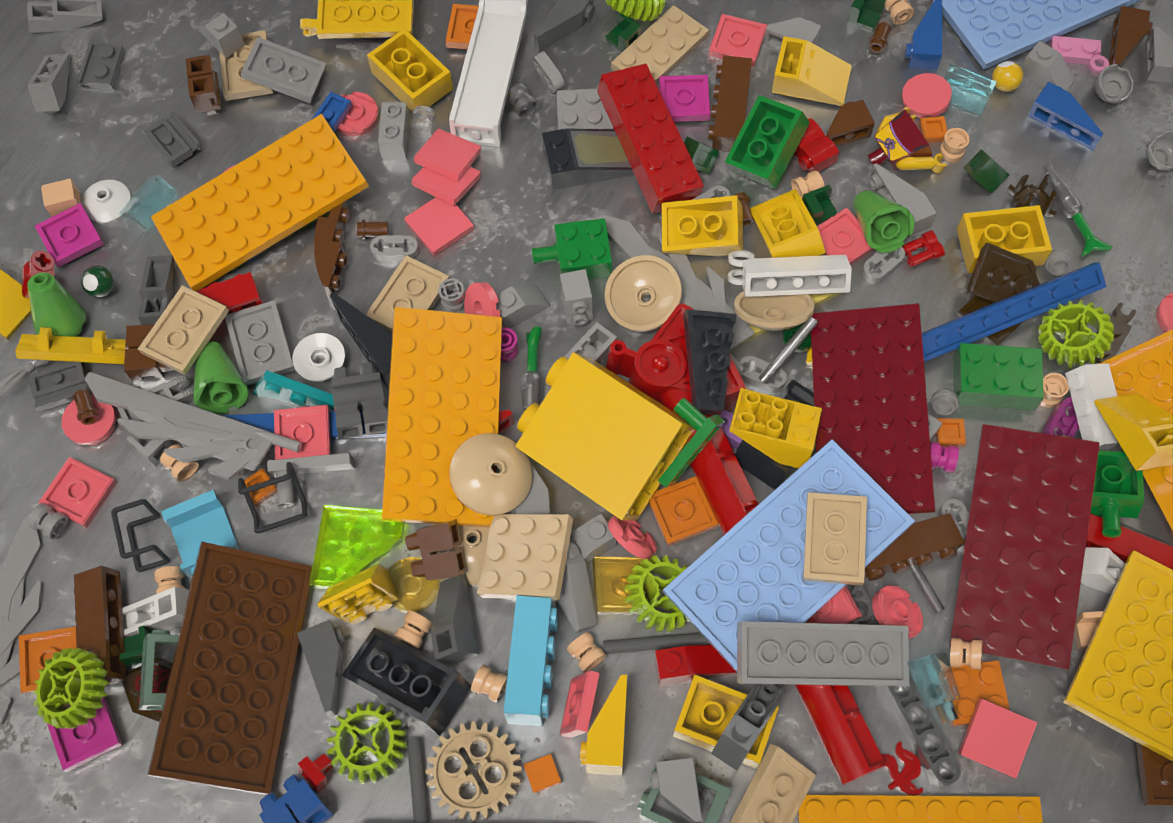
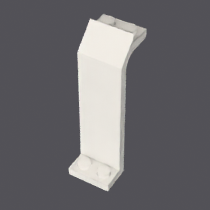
M479 0L476 20L449 117L451 134L477 145L500 147L502 140L500 123L525 25L528 0Z

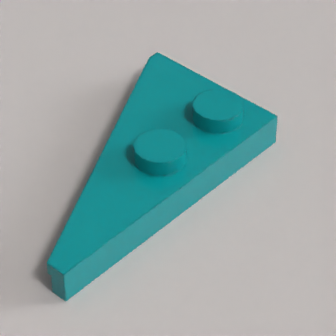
M268 370L264 372L256 383L252 393L256 396L287 401L300 406L328 405L329 410L335 411L333 394Z

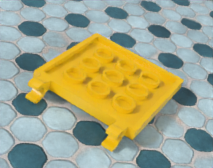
M318 0L317 19H301L300 29H303L304 36L309 37L317 34L318 39L393 37L404 28L413 35L414 0Z

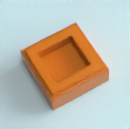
M945 116L920 118L919 120L920 131L928 143L943 142V138L948 131Z
M937 418V420L942 422V425L936 434V442L944 447L949 445L964 447L966 445L964 419Z
M262 468L244 481L246 486L250 487L271 479ZM271 485L250 492L249 494L255 507L276 494L277 488L275 485Z
M551 754L523 764L534 794L561 784Z

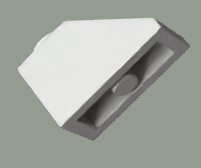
M1085 548L1081 583L1112 594L1125 563L1109 548Z

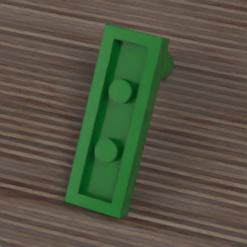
M685 398L678 402L673 411L697 432L658 479L665 488L676 483L725 423L717 414L707 418Z

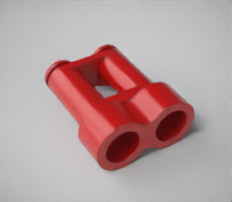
M933 230L921 234L920 238L902 246L910 268L932 258L936 260L945 256V250ZM919 248L924 249L923 252H920L914 256H912L911 254L912 251L917 250Z

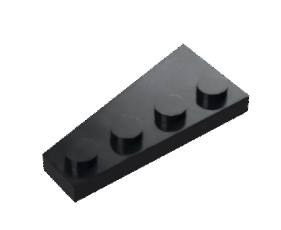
M687 309L683 313L692 405L702 414L720 415L724 409L728 381L726 376L727 369L730 367L731 357L729 355L734 339L733 327L736 323L737 314Z

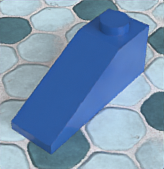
M935 0L914 31L911 42L906 43L904 56L908 58V68L938 69L942 58V0Z
M1050 82L1046 84L1034 101L1028 117L1092 151L1095 150L1103 136V132L1073 95Z

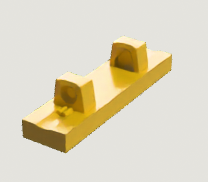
M40 327L38 335L21 334L15 352L17 359L124 364L126 340L107 339L105 331L97 330L94 331L93 338L53 336L51 328Z

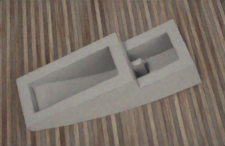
M52 0V3L27 2L29 33L64 31L101 21V0Z

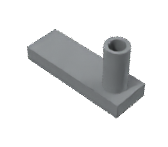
M350 453L267 461L268 472L274 477L276 476V478L287 474V462L292 463L296 474L354 469V458ZM292 478L277 483L278 506L294 505Z

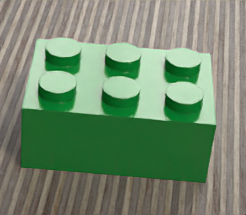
M758 95L725 163L734 173L776 189L810 122L803 111Z
M960 343L953 356L954 392L959 398V405L1035 411L1044 398L1042 349Z

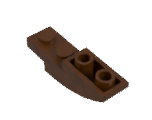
M346 201L332 208L328 218L318 216L315 228V264L329 299H331L329 295L340 289L341 270L346 267L348 255L342 246L344 241L343 229L345 223H349L351 211L347 207Z

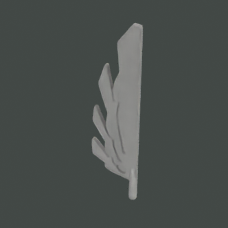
M603 214L596 217V219L605 218L608 236L629 259L640 255L656 256L668 262L675 269L682 284L680 304L684 303L694 310L736 314L725 302L724 279L710 267H706L710 284L709 288L695 276L686 254L667 253L665 255L648 246L629 221ZM659 235L658 240L662 245V235ZM738 315L733 327L734 339L730 350L754 334L749 324L744 322ZM730 353L739 374L742 375L745 368Z
M89 372L85 377L87 385L98 402L128 409L144 421L117 419L118 423L138 439L176 440L188 446L186 448H169L164 450L166 455L183 463L211 457L223 460L224 462L209 467L208 472L226 480H231L243 469L254 471L272 444L297 453L302 448V443L92 372Z
M29 515L24 516L0 569V688L20 674L19 653L8 664L7 661L13 643L40 612L43 587L41 581H37L22 604L24 579L42 548L39 530H34L27 525ZM10 698L0 702V725H3L12 704V699Z

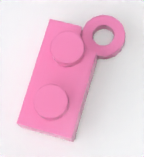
M1054 36L1050 40V47L1060 52L1066 63L1088 65L1091 71L1098 74L1105 67L1109 66L1108 59L1100 55L1101 40ZM1095 62H1100L1103 66L1099 67Z

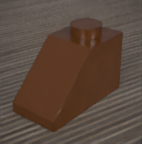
M864 100L851 101L840 106L826 135L833 141L836 147L871 137L875 122Z

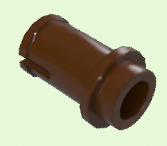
M883 21L877 23L874 35L868 41L872 52L881 53L886 49L887 38L891 31L889 23Z
M740 192L735 195L738 196L743 207L744 227L753 223L754 218L749 206L750 197L746 196V193Z
M362 219V222H357V237H362L363 240H366V237L389 235L388 221L366 222L365 219Z
M87 389L76 391L73 399L78 410L77 419L84 425L95 423L98 420L99 412L98 409L94 408L90 391Z

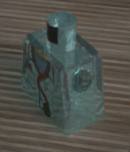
M934 653L907 662L925 708L936 707L941 724L959 719L953 701L961 699L946 653ZM938 685L942 688L941 697H939L936 693V688Z

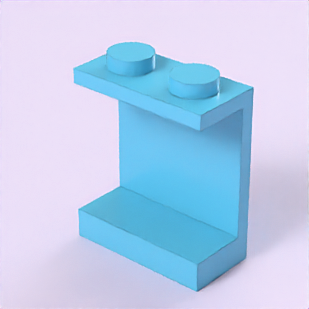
M214 490L161 511L164 521L172 530L183 563L180 564V568L188 577L193 576L199 545L202 541L240 550L221 498Z

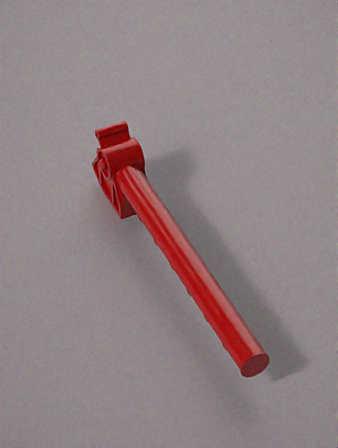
M684 303L676 306L652 340L643 344L637 352L628 349L621 340L613 341L610 345L605 366L614 374H620L629 378L628 383L671 411L683 398L692 404L683 313L687 309H694ZM732 358L730 360V367L727 369L726 379L728 381L723 411L728 412L735 410L740 388L746 389ZM703 414V415H705L707 418L713 416V415ZM720 427L690 466L723 535H725L759 503L722 427ZM694 430V432L692 433V435H691V437L689 438V440L687 441V443H688V442L691 440V438L695 435V433L697 432L696 430ZM812 616L806 623L817 622L814 616ZM794 684L842 786L887 766L847 685Z

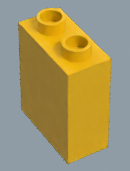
M575 352L571 354L569 359L564 356L560 357L547 374L546 384L551 389L541 405L537 403L531 404L520 417L517 429L523 434L515 447L620 520H638L661 484L658 479L682 451L695 429L679 415L592 358Z

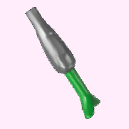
M1052 163L1046 164L1043 170L1046 174L1050 172L1049 182L1052 190H1055L1057 193L1056 200L1061 211L1067 218L1073 219L1085 240V247L1081 256H1087L1092 251L1103 252L1111 250V245L1103 242L1093 234L1082 215V203L1072 188L1060 176Z
M535 326L531 332L526 333L528 345L527 372L521 378L523 411L533 403L540 405L542 377L537 372L538 345L542 333L540 326Z

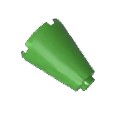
M871 190L862 191L855 197L853 207L865 240L871 248L881 253L892 252L905 244L903 241L908 235L911 237L915 221L913 215L906 207Z
M38 273L32 276L27 285L33 328L36 334H39L40 327L51 328L53 336L75 337L83 330L82 325L84 321L87 322L86 312L80 303L53 275Z
M208 342L196 359L193 400L200 409L222 415L229 413V408L236 406V409L241 407L247 400L248 389L222 345L217 342Z

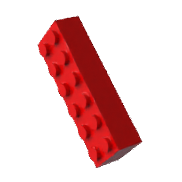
M647 63L601 74L597 93L652 214L662 212V203L692 200L699 196L704 185Z

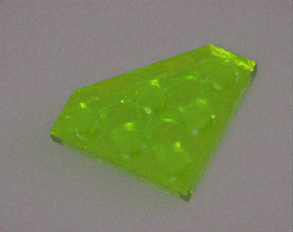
M323 505L309 583L310 587L328 589L368 569L403 542L406 522L381 521L382 510Z

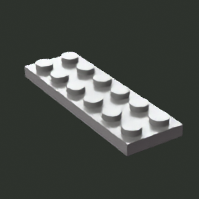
M737 621V683L909 686L908 626Z

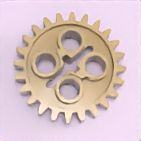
M472 721L470 730H466L463 723H461L460 732L457 734L450 728V738L448 740L443 736L439 737L443 744L441 748L432 746L433 751L437 754L436 757L427 758V761L434 765V767L425 770V773L434 777V779L426 784L429 788H437L431 794V797L433 799L442 797L438 806L443 809L450 805L448 810L450 816H453L459 810V818L462 821L466 818L467 813H470L473 822H476L478 813H482L484 818L488 820V810L491 809L497 815L500 814L498 805L502 803L508 807L509 802L506 796L517 795L515 790L511 788L512 785L521 784V780L514 777L515 774L523 772L522 767L514 765V763L521 760L520 754L511 755L516 749L515 743L506 745L509 736L506 733L499 738V728L497 726L491 732H488L489 728L486 722L482 725L481 730L477 728L475 721ZM483 743L487 745L485 755L482 757L472 755V749L476 744ZM461 748L466 750L474 766L479 768L478 773L489 790L488 794L482 792L472 774L468 775L470 769L460 753ZM453 759L460 760V770L456 773H448L446 770L448 762ZM492 769L502 771V778L497 783L487 781V774ZM466 785H474L476 787L475 796L469 800L463 799L461 797L462 789Z

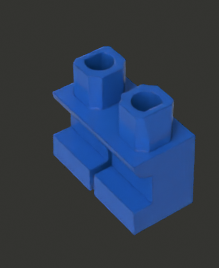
M295 774L284 781L283 786L287 793L278 799L274 793H271L259 802L263 811L259 815L263 823H299V821L301 823H324L333 816L316 791L304 779L301 780Z

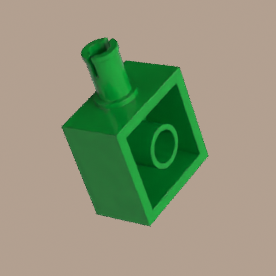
M605 218L554 224L556 238L554 246L532 248L533 264L556 261V263H559L560 274L586 269L588 280L609 278L612 273V260Z
M1099 450L1090 514L1102 516V534L1106 537L1114 538L1122 533L1120 517L1137 519L1145 501L1143 471L1135 470L1125 452Z

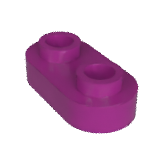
M1071 397L1057 403L1043 428L1044 434L1055 435L1054 431H1056L1057 436L1067 435L1074 437L1079 425Z

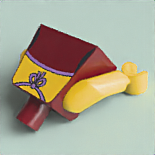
M905 107L902 112L885 116L874 136L879 148L867 155L872 165L876 163L881 165L888 161L894 171L931 169L935 173H941L947 164L939 163L944 156L938 153L934 158L930 157L933 155L930 145L914 122L917 115H909L910 108Z

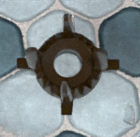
M1050 172L1045 175L1038 187L1036 185L1033 186V184L1025 186L1029 178L1027 174L1021 177L1016 187L1010 184L1008 192L1013 197V207L1031 206L1030 204L1034 196L1039 201L1038 205H1040L1042 215L1054 217L1057 212L1052 210L1057 193L1053 190L1049 197V194L1044 191L1048 185Z

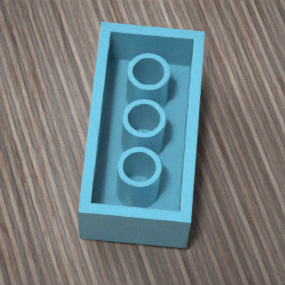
M516 595L503 712L508 724L543 726V718H549L550 701L549 695H546V689H552L553 672H551L552 666L549 665V660L554 661L556 643H554L552 632L557 633L558 629L557 608H553L551 598Z

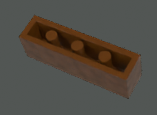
M723 55L722 65H717L716 80H720V85L714 86L713 99L718 100L717 105H712L711 120H715V125L709 126L708 140H713L712 148L718 151L730 152L745 123L752 58Z
M951 513L915 522L865 568L864 579L868 578L869 581H874L883 577L887 572L893 571V574H899L908 570L909 566L917 564L918 568L929 565L934 559L941 558L942 561H946L957 555L956 551L965 542Z
M101 565L74 574L77 648L93 652L97 655V659L104 662L102 668L108 671L104 680L110 683L107 686L125 681L126 664L120 661L119 654L125 653L120 571Z

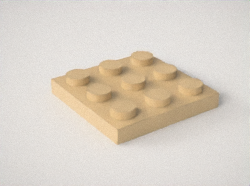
M502 514L494 516L490 525L477 594L481 598L516 599V595L559 600L573 518L569 514Z

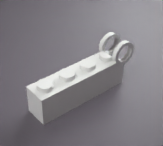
M744 250L733 251L728 255V262L731 265L743 267V269L731 270L728 273V281L735 285H742L745 297L850 292L852 268L846 255L754 258L753 253ZM736 257H746V258H749V259H747V260H736V259H734V258H736ZM742 275V279L734 278V276Z

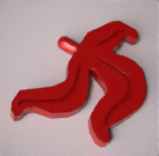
M899 741L895 746V754L904 763L900 773L898 772V765L894 756L881 754L887 765L885 768L889 770L890 778L893 781L888 785V789L893 790L897 787L900 792L909 796H918L923 792V788L917 789L911 781L921 774L920 760L915 754L902 748V742Z

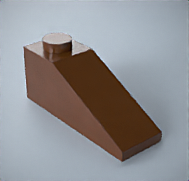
M1125 6L1120 7L1113 21L1109 65L1118 64V67H1122L1140 46L1144 37L1150 35L1153 22L1149 21L1150 11Z

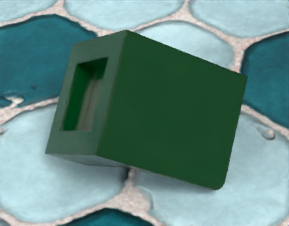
M854 0L847 22L874 31L883 14L886 0Z
M618 13L617 26L605 36V40L620 52H623L641 35V25L632 18H627L626 15Z
M687 136L684 144L695 168L709 174L719 151Z
M982 149L963 167L990 193H993L1010 176Z
M830 185L803 194L802 201L816 226L838 213L830 200L832 192Z
M145 625L138 627L139 634L124 638L125 653L119 654L120 661L130 668L142 665L143 640L147 634H152V631ZM155 645L154 659H157L158 651L157 645Z

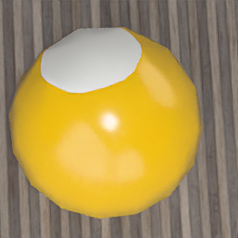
M1012 61L1000 63L992 73L993 85L1002 92L1014 91L1023 82L1022 68Z

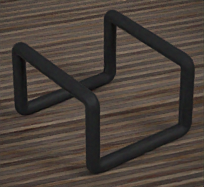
M291 462L286 464V475L250 487L246 486L243 478L238 479V493L245 496L254 519V532L257 534L304 519L308 515L307 502ZM292 478L301 501L302 514L260 527L259 516L249 493Z
M140 499L112 509L111 516L121 558L133 557L137 572H144L170 562V558L157 545H149L140 549L136 548L132 527L160 518V513L146 499ZM144 505L153 515L127 524L126 529L131 552L125 553L117 513ZM154 551L163 559L140 566L138 555Z

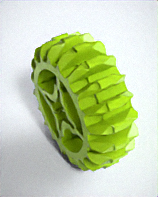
M666 0L605 1L608 6H612L613 10H617L619 14L626 15L627 18L653 21V19H658L664 10Z
M1069 299L1067 306L1058 303L1057 310L1049 309L1048 316H1043L1042 325H1039L1038 340L1044 354L1048 353L1050 361L1057 359L1059 366L1064 362H1068V366L1071 369L1074 363H1079V366H1082L1086 361L1094 364L1095 357L1103 359L1104 351L1109 352L1111 343L1114 341V333H1112L1114 325L1110 322L1109 314H1104L1102 307L1095 308L1092 301L1088 305H1084L1082 299H1080L1078 304H1073ZM1089 323L1095 327L1098 334L1093 333L1092 329L1087 327V324ZM1054 334L1060 335V338L1064 340V344L1058 342Z
M655 555L650 560L643 559L640 562V566L635 565L632 568L631 572L633 574H629L626 578L629 584L624 587V592L630 595L625 598L624 603L633 605L629 609V613H638L639 616L636 622L640 623L644 619L646 621V629H650L655 624L657 632H661L664 628L667 632H672L675 627L680 629L685 625V622H689L686 616L666 595L657 601L660 595L659 592L686 570L688 565H683L680 568L678 566V559H674L670 563L668 555L663 556L660 560ZM652 574L663 575L669 579L663 580L657 575L654 577ZM643 590H645L648 594V601L645 598ZM662 607L666 611L670 610L672 613H662L655 608Z
M81 648L63 649L62 652L53 653L52 659L45 660L46 667L38 669L40 678L34 681L37 684V690L32 692V694L37 696L36 701L33 703L34 706L39 708L37 715L44 718V722L61 729L78 728L79 725L88 724L89 718L97 717L96 709L104 707L101 700L103 697L108 696L104 692V688L110 684L104 680L108 671L102 668L104 662L97 659V655L93 652H88Z
M369 702L366 710H364L363 705L357 703V712L354 713L350 708H346L345 711L348 715L346 719L340 715L336 717L340 723L339 728L330 726V730L336 736L328 737L327 742L335 746L329 748L327 754L329 756H336L331 761L332 766H340L338 773L341 776L348 773L349 781L353 782L359 774V782L361 784L366 783L368 775L371 781L376 783L378 781L377 773L380 772L384 778H387L389 776L386 770L388 766L393 770L398 768L393 760L394 758L403 760L404 755L397 750L407 747L405 741L398 739L405 737L407 734L404 729H398L403 722L401 719L393 720L395 717L393 710L385 713L386 707L380 704L375 711L373 702ZM367 720L379 721L376 725L372 724L365 730L355 726ZM387 727L390 741L385 753L380 748V739L384 735L382 732ZM349 733L353 736L354 745L350 750L351 754L347 757L345 753V740ZM359 734L363 738L371 740L372 745L377 750L374 751L371 747L368 748L361 743L362 740L357 735ZM369 755L379 759L371 765H355L358 760L362 761Z

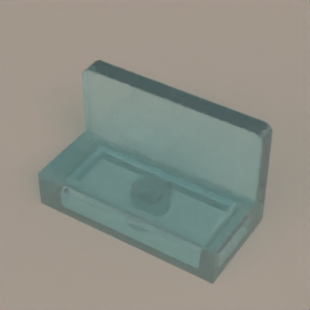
M951 63L944 78L950 84L952 90L949 106L980 117L991 97L996 81Z
M159 175L149 177L121 210L119 215L122 217L129 216L140 227L148 229L153 223L152 215L164 209L176 195L177 191Z

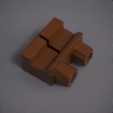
M210 55L186 58L189 97L197 113L204 112L206 116L219 114L221 101L218 75L213 70Z
M154 325L126 326L124 372L132 382L142 381L143 377L146 376L164 378V372L174 370L141 354L138 350Z
M457 519L422 527L416 530L415 533L405 537L408 551L417 549L421 551L422 559L411 562L413 577H426L427 581L458 577L467 572L463 548L457 547L462 544Z

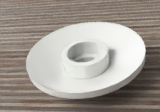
M102 180L93 184L85 191L81 204L91 221L110 223L120 219L128 211L131 205V194L129 189L117 180Z
M315 333L305 337L297 344L292 357L293 365L297 373L304 379L314 382L325 381L334 377L335 368L343 367L345 350L342 343L336 337L326 333ZM319 359H325L324 362L317 364Z

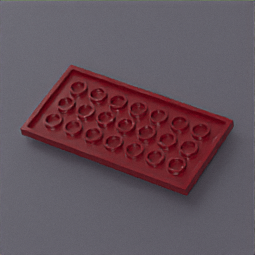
M920 304L813 313L811 317L818 321L811 331L814 406L822 408L816 434V453L833 440L908 514L934 513L935 500Z
M987 424L982 425L951 627L950 648L952 638H960L964 642L982 640V654L1069 670L1100 442Z

